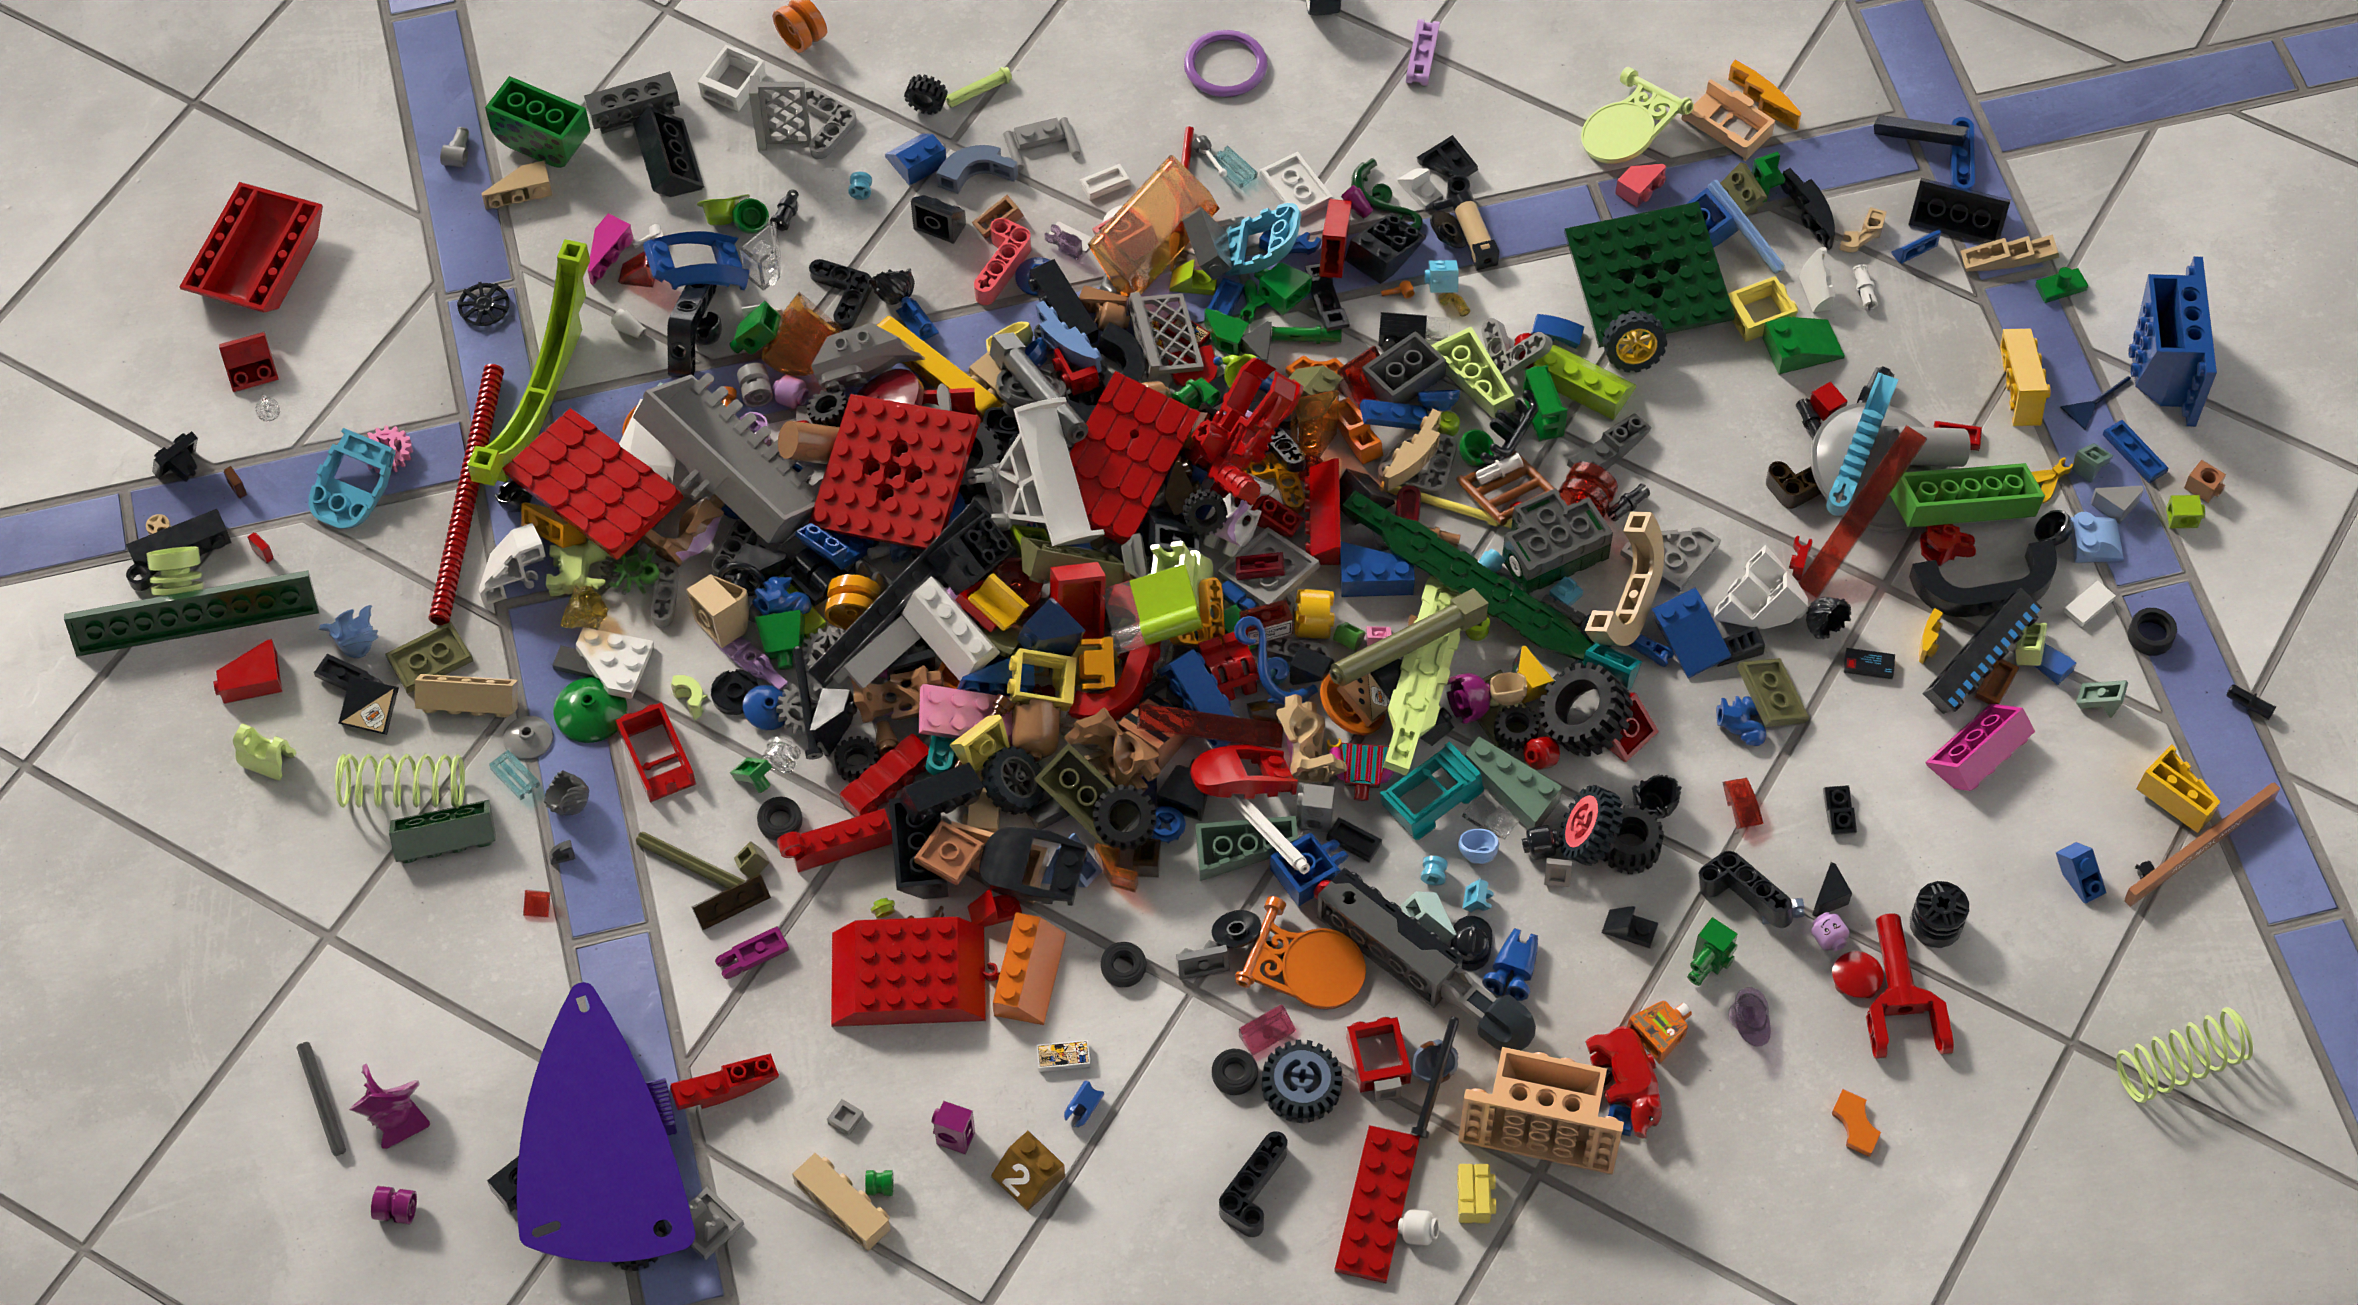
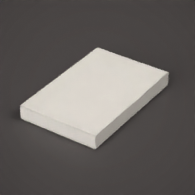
M1299 152L1259 170V175L1281 204H1296L1301 211V218L1327 206L1329 199H1334Z

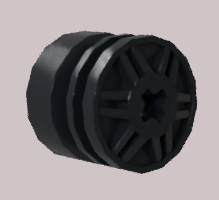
M1935 881L1925 885L1919 891L1910 915V929L1914 937L1922 944L1934 948L1947 947L1956 942L1962 933L1969 914V900L1965 892L1957 885L1945 881Z

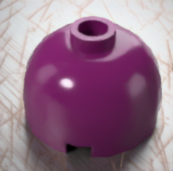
M1472 673L1460 674L1449 678L1447 685L1451 684V691L1447 692V698L1455 717H1462L1463 721L1461 723L1463 724L1482 718L1489 710L1491 704L1490 685Z

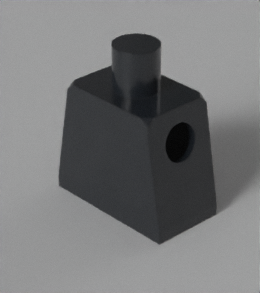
M1193 759L1189 768L1182 765L1175 766L1157 793V807H1173L1184 816L1202 821L1208 795L1197 789L1191 778L1190 770L1195 760Z

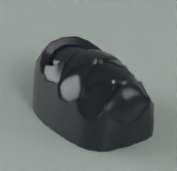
M992 407L985 411L983 423L989 426V430L996 432L999 440L1009 443L1013 434L1019 435L1016 418L1008 416L1004 412L1003 407Z

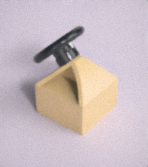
M732 562L722 566L718 571L717 577L710 574L686 589L695 622L721 648L746 633L749 618L748 597L756 595V589L764 588L763 582H765L763 574L750 564ZM730 570H742L741 573L736 575H725ZM750 573L758 580L756 587L749 582L748 575Z

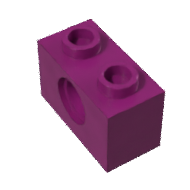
M943 1101L940 1109H935L931 1123L934 1124L933 1134L936 1137V1144L966 1155L975 1134L973 1110Z

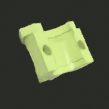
M674 675L671 683L673 695L676 699L681 697L690 698L687 701L689 713L696 720L702 716L704 710L701 702L708 696L703 695V689L694 678L686 675Z

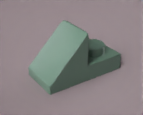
M2093 443L2077 451L2072 470L2087 481L2092 482L2100 468L2110 463L2113 455Z
M2127 680L2082 683L2076 704L2080 709L2103 708L2108 716L2112 718L2123 703L2128 682Z

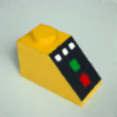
M1522 646L1513 661L1511 673H1519L1526 677L1527 694L1522 702L1527 703L1541 698L1542 695H1546L1548 691L1545 687L1548 683L1552 685L1554 680L1526 646Z

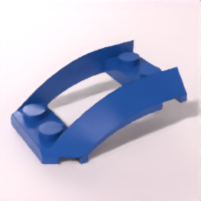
M691 231L648 240L643 244L653 278L661 283L663 280H666L674 290H677L680 286L692 284H714L726 287L733 284L738 285L740 290L747 288L750 270L744 269L735 246L739 239L737 237L715 232ZM676 244L711 246L717 263L694 264L675 268L668 246Z

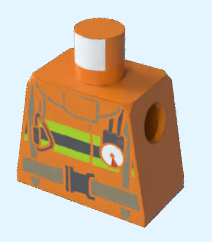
M1660 1001L1629 1017L1627 1027L1636 1031L1643 1047L1660 1064L1685 1038L1688 1029L1685 1020L1692 1015V1012L1685 1003H1681L1673 1009L1666 1001Z

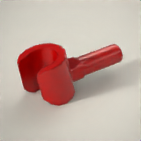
M991 962L987 963L988 969L994 970V972L986 973L983 971L986 980H998L1000 973L997 965Z

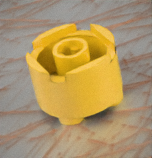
M1298 589L1295 603H1298L1297 610L1294 611V632L1296 637L1330 639L1331 627H1334L1335 620L1334 612H1330V606H1333L1334 592Z

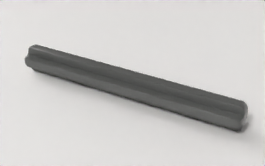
M309 1042L300 1043L296 1048L331 1152L334 1156H339L346 1152V1147L312 1047Z

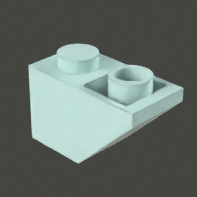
M1416 891L1400 905L1402 911L1407 916L1416 918L1428 932L1436 933L1444 944H1447L1457 935L1437 893Z

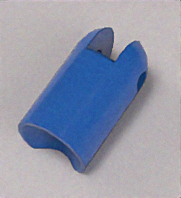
M1084 1081L1064 1112L1065 1121L1073 1113L1076 1116H1080L1074 1127L1083 1126L1103 1098L1104 1092L1095 1090L1089 1081Z

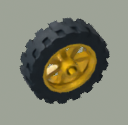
M1630 311L1627 315H1619L1616 321L1612 320L1610 327L1605 329V337L1602 340L1604 350L1609 362L1614 364L1618 370L1623 369L1624 372L1630 373V371H1635L1636 373L1641 372V369H1650L1651 365L1657 364L1660 361V357L1664 356L1666 352L1667 339L1661 322L1658 319L1656 320L1652 314L1648 315L1644 311L1639 313ZM1643 332L1649 333L1647 335L1641 336ZM1649 341V344L1645 345L1643 342ZM1619 344H1627L1621 350L1619 349Z

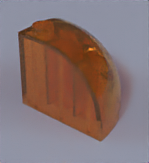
M798 292L781 314L783 317L777 336L769 342L768 348L766 346L763 348L762 360L780 373L791 376H807L814 374L811 365L826 338L843 332V330L801 292Z

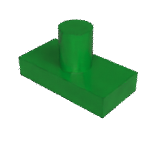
M2062 267L2059 269L2058 274L2036 280L2035 287L2043 301L2048 303L2087 291L2088 284L2079 268L2071 270L2068 267Z
M747 757L730 774L736 781L752 783L757 792L762 793L771 785L764 775L773 767L768 760Z

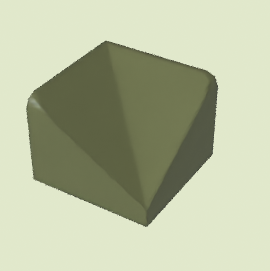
M752 841L734 857L740 872L749 878L759 875L770 863L764 850Z

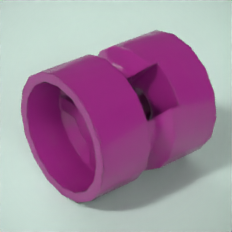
M377 1186L371 1202V1218L381 1221H389L393 1218L395 1223L410 1225L414 1219L417 1207L416 1191L399 1189L396 1192L393 1187Z

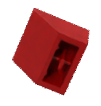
M265 332L219 344V350L233 392L279 380Z

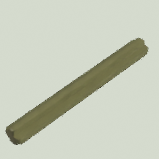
M640 832L636 838L638 846L727 889L745 881L646 832Z

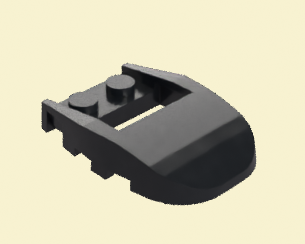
M1020 827L1002 828L992 834L984 846L979 865L980 877L984 885L991 889V891L1001 895H1010L1017 898V901L1026 903L1027 901L1041 902V904H1053V901H1067L1069 906H1073L1087 847L1084 844L1048 830ZM1034 838L1061 844L1049 890L1022 884Z

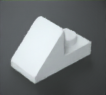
M1414 169L1397 180L1424 211L1433 207V202L1443 200V194L1430 181L1429 169Z

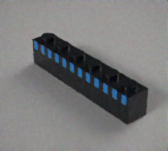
M2022 587L2011 592L1922 694L1943 714L1951 710L1956 712L1964 704L1962 699L1966 694H1972L1979 687L1977 682L1980 678L1987 677L1994 670L1992 666L1994 662L2002 660L2008 654V646L2011 643L2015 644L2023 637L2024 633L2022 630L2026 626L2030 627L2039 618L2037 613L2042 607Z

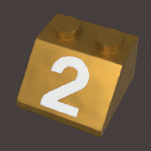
M1027 1130L1007 1149L991 1177L1028 1212L1065 1178V1165Z

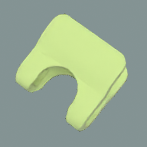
M241 724L233 737V744L236 749L235 757L240 766L278 781L283 776L281 772L282 755L290 758L296 756V750L290 747L287 740L277 736L273 740L260 735L254 727L246 724Z

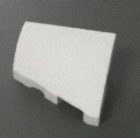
M1821 247L1815 251L1807 260L1799 275L1813 313L1831 310L1835 298L1830 268L1826 269L1823 263L1825 254H1827L1826 247Z

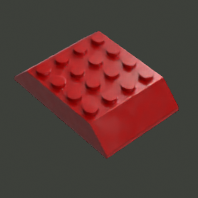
M239 182L180 284V290L263 313L279 309L318 239L323 210L322 204Z
M960 917L855 920L832 932L831 1026L986 1021L985 976L983 974V971L985 972L984 927Z

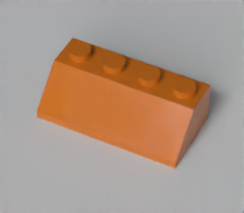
M1015 913L993 999L994 1016L1044 1025L1066 939L1064 931L1042 917Z

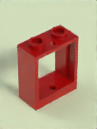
M1382 1017L1374 1022L1365 1023L1360 1021L1347 1026L1346 1038L1360 1093L1373 1091L1374 1082L1400 1077L1401 1085L1411 1083L1412 1072L1398 1017ZM1393 1033L1401 1065L1365 1071L1357 1039Z

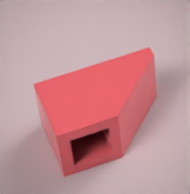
M1664 164L1631 166L1617 180L1615 194L1638 208L1643 201L1647 202L1656 188H1660L1666 180V166Z

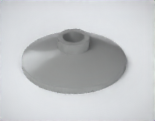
M524 716L514 720L506 728L503 736L507 752L521 760H531L542 756L550 748L553 741L550 725L542 718L536 716ZM531 732L529 735H523L524 733Z

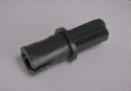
M2235 684L2231 685L2226 694L2228 698L2246 707V711L2250 709L2267 720L2271 718L2277 707L2257 697V693L2253 695Z

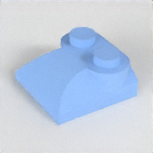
M2079 512L2074 517H2071L2073 529L2070 538L2075 563L2123 561L2116 518L2095 517L2088 512Z

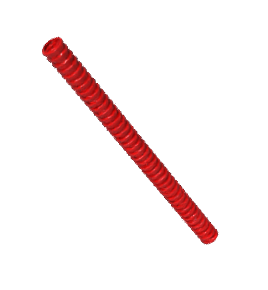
M487 364L483 368L469 439L467 440L465 457L463 458L461 475L459 476L458 488L456 490L457 494L455 495L449 521L450 525L448 526L447 538L445 539L443 556L435 585L436 588L434 589L433 601L428 616L430 622L440 626L450 622L465 547L467 546L468 534L470 532L469 528L471 527L480 483L471 480L467 464L475 446L485 447L488 445L503 381L504 369L496 364Z

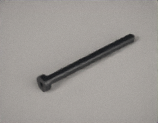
M796 646L793 649L808 745L805 756L806 759L814 760L821 758L823 752L810 732L813 712L803 649L800 646Z
M1454 1016L1449 1019L1417 1126L1411 1129L1410 1134L1420 1136L1423 1139H1428L1430 1132L1426 1131L1459 1025V1018Z

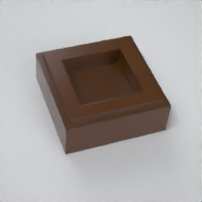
M231 466L224 469L227 483L236 496L240 499L246 496L247 493L243 482Z

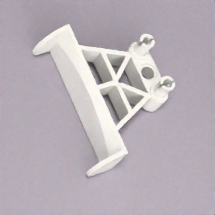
M1066 397L1041 400L1015 408L1014 413L1020 433L1002 461L997 464H988L984 468H972L967 472V478L975 477V479H968L970 484L985 482L993 510L991 519L1000 530H1010L1013 524L1026 526L1028 521L1046 523L1052 547L1089 543L1104 535L1103 529L1091 531L1056 408L1067 402Z

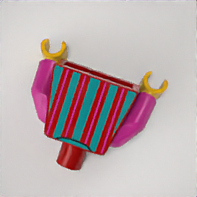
M1338 738L1337 745L1330 744V739H1328V753L1335 755L1336 759L1344 761L1347 766V771L1336 776L1338 779L1343 780L1346 786H1355L1354 800L1369 801V789L1380 788V784L1388 782L1395 771L1383 767L1389 746L1342 743L1340 738Z

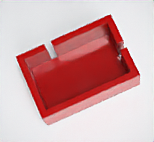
M1099 563L1050 567V599L1053 597L1086 630L1082 639H1102L1104 637L1105 598L1103 595H1105L1106 575Z

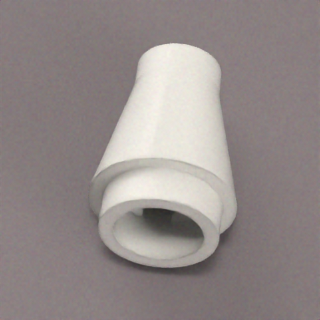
M619 309L611 320L614 329L633 336L638 340L645 335L647 330L628 310Z

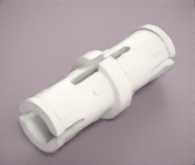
M1863 264L1862 270L1861 265H1857L1853 268L1857 282L1856 291L1861 296L1865 310L1869 309L1868 304L1870 310L1875 309L1878 306V302L1874 294V282L1870 280L1867 266Z

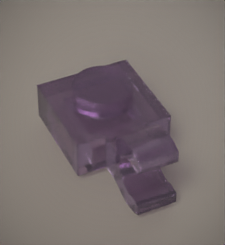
M1052 224L1051 232L1055 234L1050 235L1046 232L1044 234L1045 241L1057 245L1059 251L1078 260L1082 255V240L1074 234H1069L1063 230L1061 232L1059 226Z

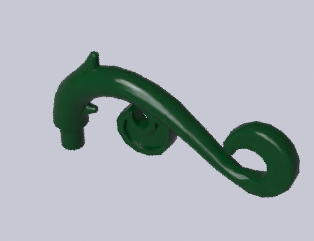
M1371 158L1366 163L1362 162L1358 165L1352 174L1351 186L1360 187L1371 208L1408 215L1414 220V223L1410 226L1420 231L1423 221L1417 212L1389 204L1392 199V190L1388 185L1383 183L1376 184L1372 189V196L1366 192L1363 182L1364 180L1368 181L1367 175L1370 174L1371 169L1377 166L1376 160ZM1403 215L1398 216L1401 220L1403 219Z

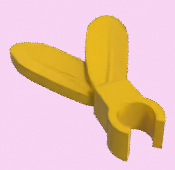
M2066 457L2061 458L2052 470L2031 472L2038 484L2043 483L2041 487L2045 495L2043 504L2051 499L2057 480L2064 474H2069L2072 470L2073 464L2069 467L2062 466L2065 464Z

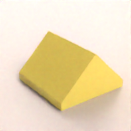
M1000 715L987 716L950 744V747L963 765L970 762L975 773L984 768L983 763L988 760L989 756L1004 747H1010L1003 718Z

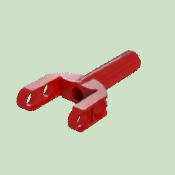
M1895 913L1881 915L1875 922L1888 988L1873 1002L1866 1015L1874 1058L1887 1057L1889 1038L1884 1016L1922 1014L1925 1011L1929 1012L1936 1049L1940 1054H1952L1954 1041L1946 1002L1931 991L1914 985L1901 917Z

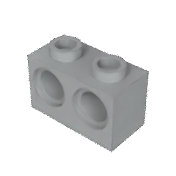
M1304 784L1303 793H1298L1296 819L1301 820L1300 829L1329 833L1333 816L1335 787Z

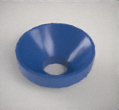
M1041 337L1025 348V354L1036 367H1041L1048 359L1046 357L1047 344Z
M1460 390L1417 392L1418 401L1428 411H1432V409L1437 411L1451 410V407L1460 398Z

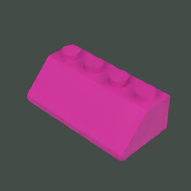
M1990 703L1925 763L1954 789L1971 791L1977 788L1987 775L1992 774L2000 763L2010 758L2012 752L2025 744L2035 730L2023 708Z

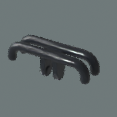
M1524 390L1522 396L1530 405L1529 409L1520 399H1515V407L1520 413L1519 419L1505 411V409H1499L1495 414L1496 419L1493 418L1489 423L1490 428L1504 439L1505 442L1502 447L1495 443L1490 445L1489 449L1496 455L1495 457L1486 452L1480 455L1481 461L1487 465L1494 464L1495 460L1501 461L1515 451L1538 413L1539 408L1531 391Z

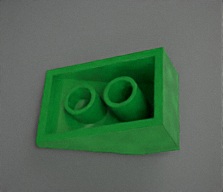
M1784 317L1765 323L1762 339L1778 374L1844 359L1845 357L1828 319Z

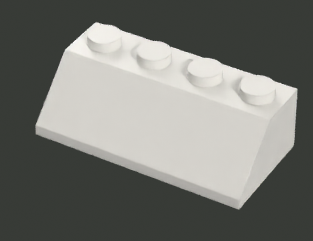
M932 576L913 592L902 615L959 681H961L963 676L983 669L1000 653L941 583Z

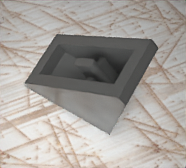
M1265 322L1241 338V352L1243 354H1253L1268 364L1272 322Z

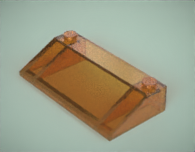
M1169 155L1088 243L1089 248L1111 283L1123 296L1130 297V293L1139 292L1141 296L1190 242L1182 221L1184 216L1200 206L1211 217L1220 209L1210 191L1173 155Z

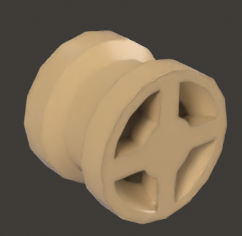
M162 514L153 515L146 522V529L149 535L171 527L169 519Z

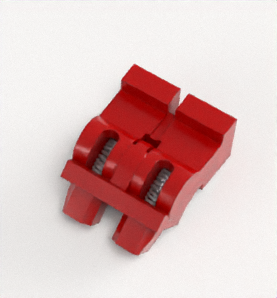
M1234 632L1222 635V643L1219 637L1198 643V653L1201 654L1205 661L1204 666L1206 670L1214 675L1218 682L1217 687L1221 694L1226 695L1229 701L1236 699L1233 688L1241 686L1244 695L1257 693L1256 680L1260 678L1254 657L1248 645L1240 643L1236 639Z

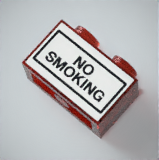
M1286 599L1239 612V620L1251 616L1261 621L1265 629L1266 641L1293 634V617ZM1249 626L1246 629L1247 637L1256 639L1255 644H1259L1257 629Z

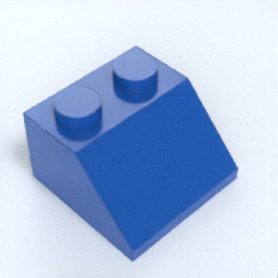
M921 134L887 152L885 157L910 186L938 171L946 160V148L934 134Z

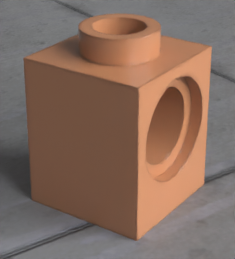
M2201 460L2189 474L2184 488L2194 495H2200L2201 499L2209 503L2214 496L2219 497L2226 485L2223 484L2226 474Z

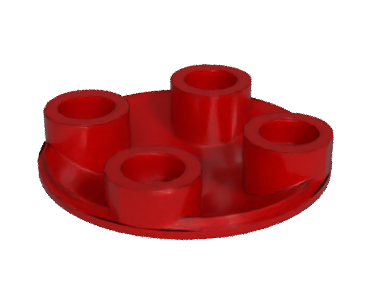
M1851 951L1841 955L1835 961L1832 969L1836 990L1856 998L1873 997L1882 986L1884 979L1880 963L1873 956L1860 951Z

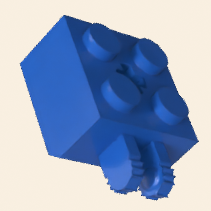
M1308 833L1291 843L1306 858L1307 863L1310 865V870L1306 874L1295 870L1278 851L1270 855L1271 872L1298 907L1314 898V890L1321 881L1333 880L1340 873L1341 870L1338 868V865L1347 860L1349 855L1344 850L1332 857L1328 855L1340 845L1336 839L1321 845L1312 833Z

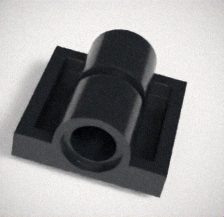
M810 548L799 552L793 561V565L784 571V577H792L790 584L799 592L806 594L814 607L828 598V586L832 579L849 574L845 569L840 570Z

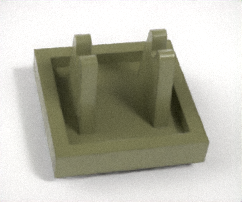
M1740 162L1720 183L1746 217L1751 213H1756L1758 211L1757 207H1762L1764 205L1763 201L1767 198V195L1746 163Z

